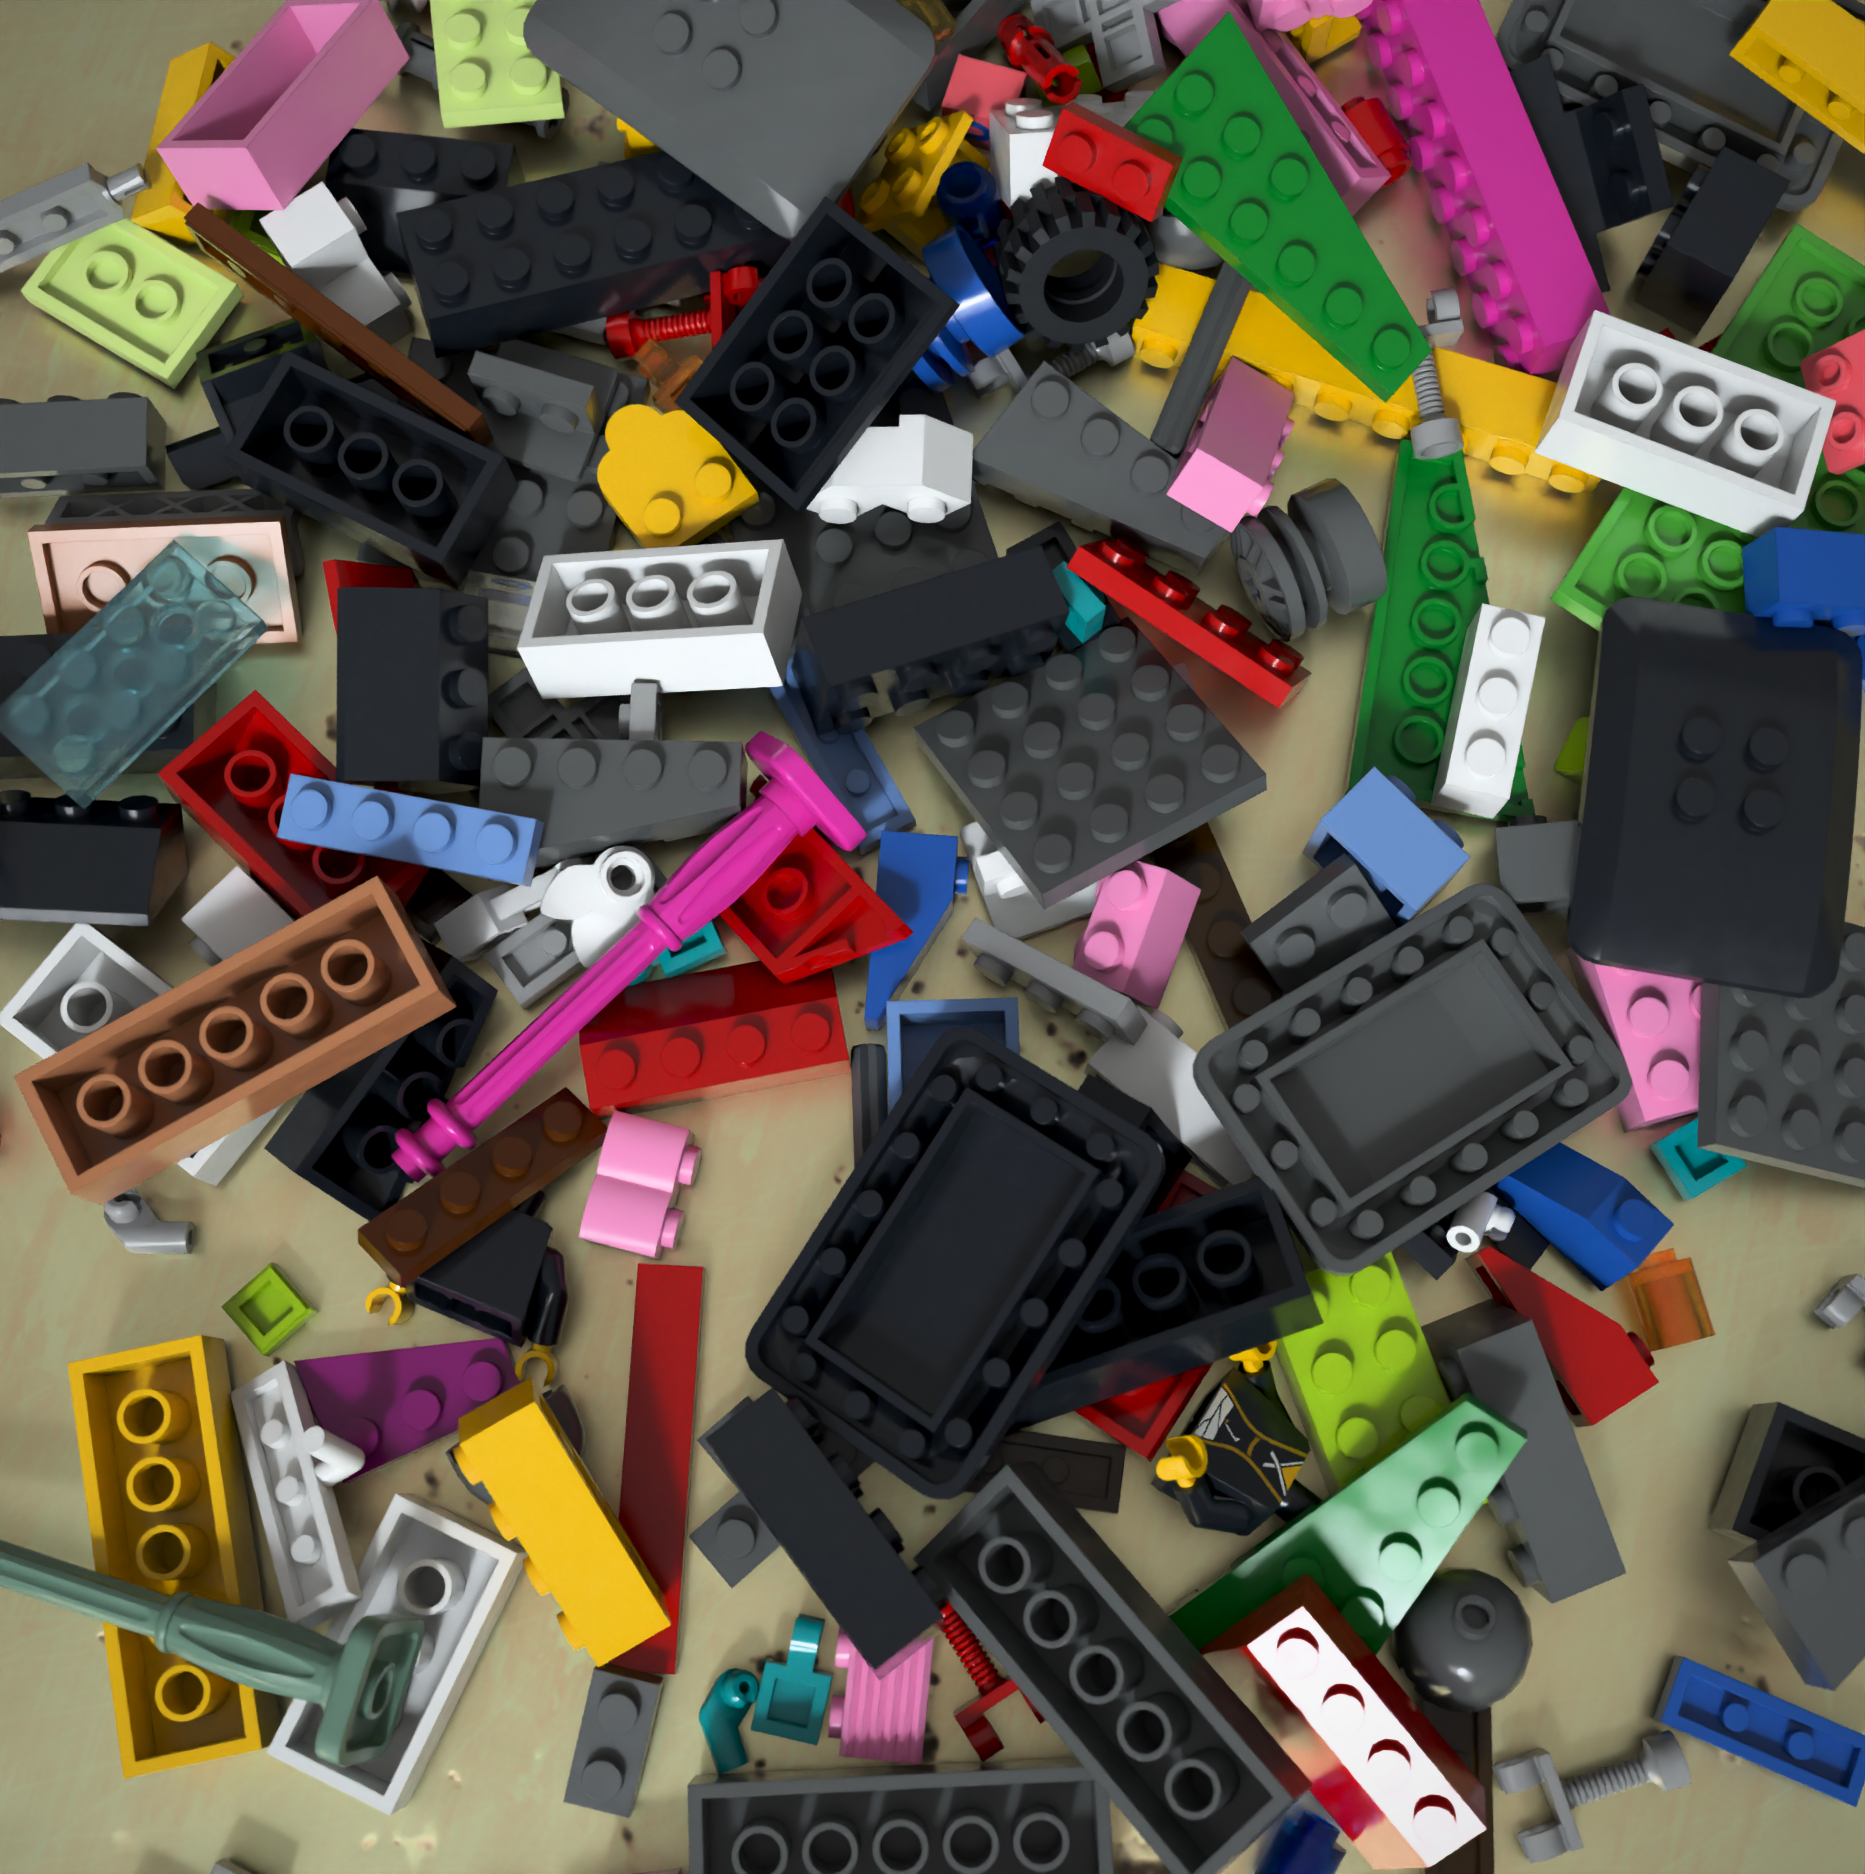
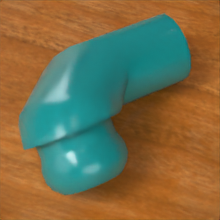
M728 1669L717 1677L699 1710V1722L717 1774L731 1771L750 1762L738 1727L752 1703L756 1702L760 1688L755 1675L744 1669Z

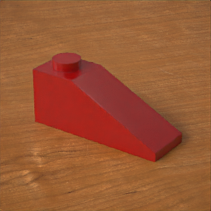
M1491 1246L1485 1247L1465 1258L1491 1299L1533 1320L1566 1412L1576 1427L1595 1425L1659 1383L1650 1369L1655 1364L1653 1356L1642 1339L1633 1331L1626 1333L1619 1323Z

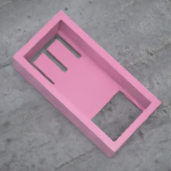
M286 0L156 149L193 207L199 202L210 210H285L410 57L379 0Z

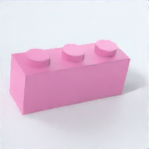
M1232 356L1204 398L1166 495L1231 533L1245 513L1255 517L1263 508L1273 490L1274 483L1269 480L1284 457L1285 452L1280 449L1295 424V421L1288 418L1295 393Z

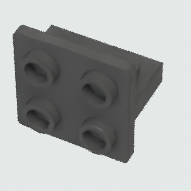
M518 339L502 342L496 356L476 351L467 373L479 399L476 409L483 413L494 438L486 448L503 455L507 462L573 482H579L583 477L619 382L618 371L613 367Z

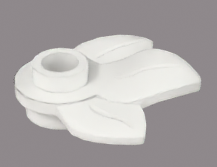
M615 846L603 851L595 859L593 865H572L566 867L555 876L546 888L542 897L540 912L554 919L572 920V944L579 961L585 968H590L640 920L637 915L639 907L643 904L647 905L655 895L653 891L655 884L653 865L642 851L631 846ZM617 866L626 867L632 874V883L626 890L615 888L611 882V872Z

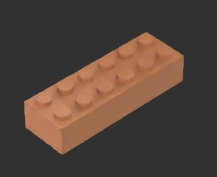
M376 876L18 1073L14 1078L71 1195L102 1205L457 1006L399 897L379 876Z

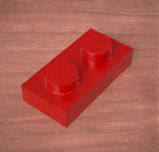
M1072 101L1061 110L1042 166L1107 198L1141 218L1153 222L1162 213L1183 158Z

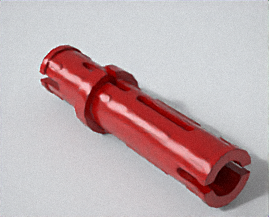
M1012 14L1004 18L999 25L997 37L1003 41L1000 42V45L1007 51V58L1016 70L1027 73L1053 103L1062 105L1073 101L1080 93L1082 87V79L1076 76L1080 73L1077 68L1071 65L1056 50L1050 33L1040 25L1032 24L1031 20L1022 14ZM1052 80L1058 85L1057 87L1051 84Z

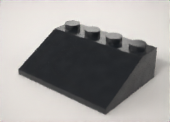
M825 196L674 402L789 505L803 514L960 307V304L865 226Z

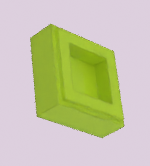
M273 1262L267 1265L221 1306L264 1356H270L319 1312L280 1266Z

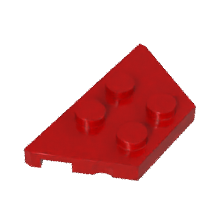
M761 774L753 781L749 790L755 796L754 801L761 797L759 790L768 782ZM813 828L804 837L797 834L759 879L733 904L719 914L784 985L906 940L913 933L897 914Z

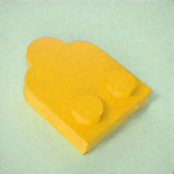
M633 404L619 409L609 419L605 430V438L610 451L604 455L599 463L597 470L598 483L604 498L642 549L696 545L759 502L756 489L721 443L684 410L671 411L661 416L655 409L649 406Z

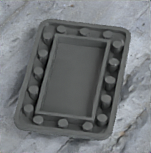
M537 0L529 11L523 26V37L526 46L538 60L778 236L789 241L794 240L825 196L838 205L931 72L937 59V43L932 31L922 20L895 0Z
M1512 0L1495 37L1509 71L1549 54L1562 107L1567 111L1591 105L1622 89L1643 84L1663 160L1694 174L1700 163L1711 169L1725 146L1790 180L1789 185L1775 207L1784 211H1801L1817 199L1822 192L1844 140L1728 55L1768 0ZM1832 0L1852 16L1865 22V4L1857 0Z
M1482 883L1463 889L1211 1039L1198 1051L1193 1062V1078L1198 1090L1255 1175L1259 1176L1271 1190L1274 1189L1285 1220L1311 1259L1321 1270L1334 1276H1349L1360 1272L1621 1103L1629 1095L1632 1086V1079L1622 1053L1513 900L1502 889L1491 884Z

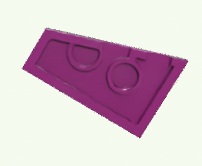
M499 1338L294 1361L320 1427L359 1447L365 1455L363 1467L342 1480L343 1483H351L459 1433L458 1419L523 1382L515 1374L516 1362L508 1343Z

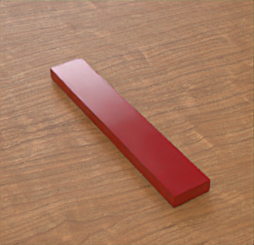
M638 1263L619 1522L663 1592L671 1625L608 1661V1663L645 1673L676 1674L678 1669L705 1268L700 1266Z

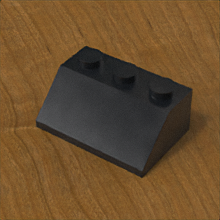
M352 128L330 154L325 186L335 200L338 202L347 197L364 222L367 230L359 234V237L368 257L381 276H386L392 272L396 278L412 279L405 258L396 213L526 183L513 144Z
M338 588L336 782L429 794H445L480 789L483 737H488V598L441 588Z
M5 790L0 792V920L149 926L188 874L181 804L158 803L157 798L147 795L131 796L121 801L95 800L93 795L82 792L68 793L57 798L31 797V793L25 790Z

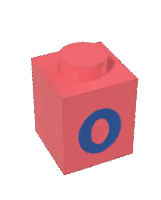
M959 54L941 105V118L965 110L973 117V121L964 139L974 147L990 151L989 110L1006 109V101L1026 98L1027 73Z

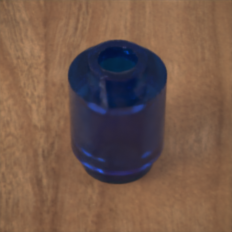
M971 161L958 162L947 168L940 178L936 192L937 202L947 230L954 225H960L970 234L982 250L994 245V242L1000 240L997 229L1002 218L1007 219L993 175L979 164Z
M1305 1809L1299 1819L1285 1814L1254 1874H1335L1346 1854V1850L1336 1842L1341 1831L1325 1819Z

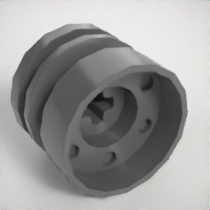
M1327 478L1292 494L1287 503L1288 515L1278 506L1269 505L1260 510L1257 518L1253 516L1243 517L1233 532H1229L1233 558L1245 592L1266 627L1280 641L1289 642L1302 636L1306 627L1317 629L1323 626L1328 619V605L1338 614L1347 615L1381 599L1387 591V572L1374 530L1361 505L1349 489L1336 478Z

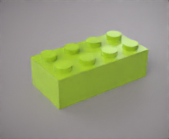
M1391 1252L1360 1272L1349 1276H1334L1320 1268L1306 1273L1324 1323L1277 1340L1275 1353L1329 1496L1340 1489L1346 1479L1363 1467L1367 1469L1399 1446L1401 1439L1450 1405ZM1487 1498L1485 1499L1483 1504L1489 1502Z

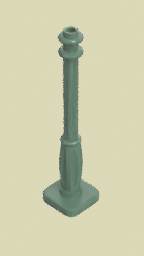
M0 1539L1 1587L152 1637L159 1651L167 1654L173 1653L231 1681L261 1691L321 1704L324 1713L315 1740V1751L318 1758L346 1767L375 1760L388 1747L394 1734L422 1646L425 1631L423 1620L403 1613L368 1615L361 1618L354 1625L347 1642L342 1645L290 1620L257 1609L197 1597L185 1590L168 1596Z

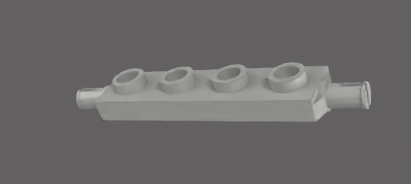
M87 162L1 200L0 273L124 219L122 200L152 188L150 177L145 168H142V165L138 163L134 167L108 177L96 171Z

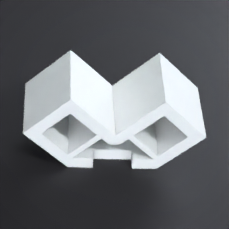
M322 181L294 198L285 210H274L259 220L286 268L387 343L392 345L413 332V328L404 311L405 308L412 305L411 300L395 275L391 272L382 277L368 257L359 237V234L366 231L367 228L347 197L337 202ZM347 359L352 368L357 367L355 364H353L351 361Z
M925 414L900 415L899 426L868 427L806 509L819 513V517L826 522L845 524L855 521L857 516L883 504L907 513L908 518L916 522H939L945 518V515L971 504L973 433Z

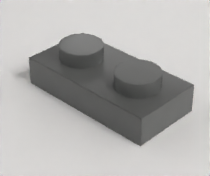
M605 1663L600 1667L595 1666L563 1802L630 1818L637 1799L664 1677Z

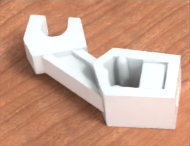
M590 855L563 860L551 870L533 878L531 887L519 885L510 890L509 886L504 884L477 893L435 922L434 926L450 955L460 962L480 959L485 953L528 923L524 914L541 906L546 888L557 874L572 865H593L595 857Z

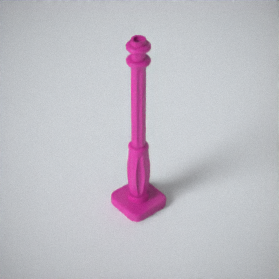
M759 731L745 745L744 749L747 756L769 780L759 790L761 797L701 844L665 882L647 905L643 904L639 907L637 915L640 920L449 1101L444 1103L436 1098L429 1100L427 1111L431 1118L415 1133L406 1128H401L396 1132L395 1139L400 1147L391 1156L406 1174L417 1183L427 1175L433 1178L446 1169L441 1161L458 1145L466 1150L474 1149L477 1146V1137L473 1131L665 949L678 951L683 946L682 943L733 904L759 879L797 834L804 837L813 828L820 836L846 851H852L867 837V833L795 750L763 731Z

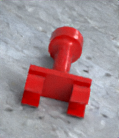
M747 266L730 269L724 274L721 271L711 272V308L646 320L642 319L637 310L609 316L606 319V335L611 353L617 361L642 358L646 354L647 344L710 333L711 348L713 350L735 320V305L745 306L765 277L758 278V268Z
M944 1600L947 1606L940 1611L944 1616L945 1629L942 1633H946V1639H950L949 1644L954 1645L952 1649L957 1651V1657H961L960 1662L964 1663L965 1669L969 1668L967 1673L969 1675L972 1674L970 1678L976 1680L975 1686H979V1695L953 1711L974 1750L982 1762L1004 1749L1002 1741L984 1714L985 1711L1019 1689L1039 1723L1041 1724L1045 1719L1009 1675L1002 1677L1001 1674H997L998 1669L994 1668L993 1662L990 1663L991 1658L986 1657L988 1653L982 1651L984 1647L979 1645L980 1640L975 1639L976 1635L972 1633V1630L951 1604Z

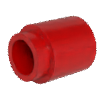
M1359 96L1343 104L1340 107L1391 175L1377 191L1392 185L1404 176L1412 165L1407 155L1410 147L1379 98L1365 100L1363 96Z

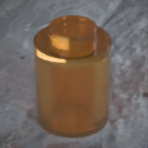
M1674 1248L1655 1252L1646 1257L1638 1267V1271L1626 1275L1650 1352L1716 1335L1691 1257L1677 1260Z

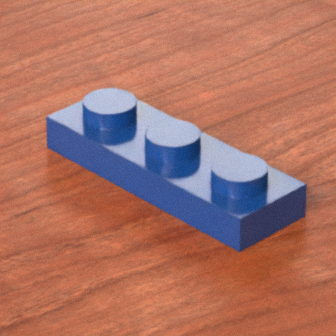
M1675 1656L1653 1720L1845 1804L1857 1806L1865 1782V1735L1688 1658Z

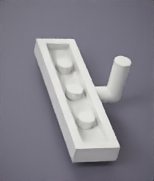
M283 1360L230 1392L287 1618L311 1630L363 1599L332 1486L359 1471L364 1465L365 1455L359 1447L319 1426H315L307 1394L296 1366Z

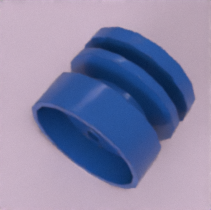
M954 225L922 248L923 259L930 275L928 279L960 304V307L912 369L927 387L937 394L944 392L954 385V375L951 368L962 377L974 372V362L967 345L968 341L971 340L987 356L994 358L1026 337L1022 324L1016 325L1011 317L996 269L975 240L960 225Z

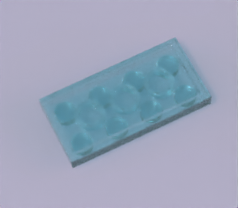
M173 540L0 706V732L77 804L85 809L269 628L261 617L181 545Z

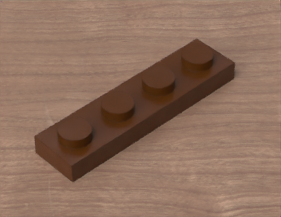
M565 1087L358 1229V1244L402 1288L603 1146L608 1127Z

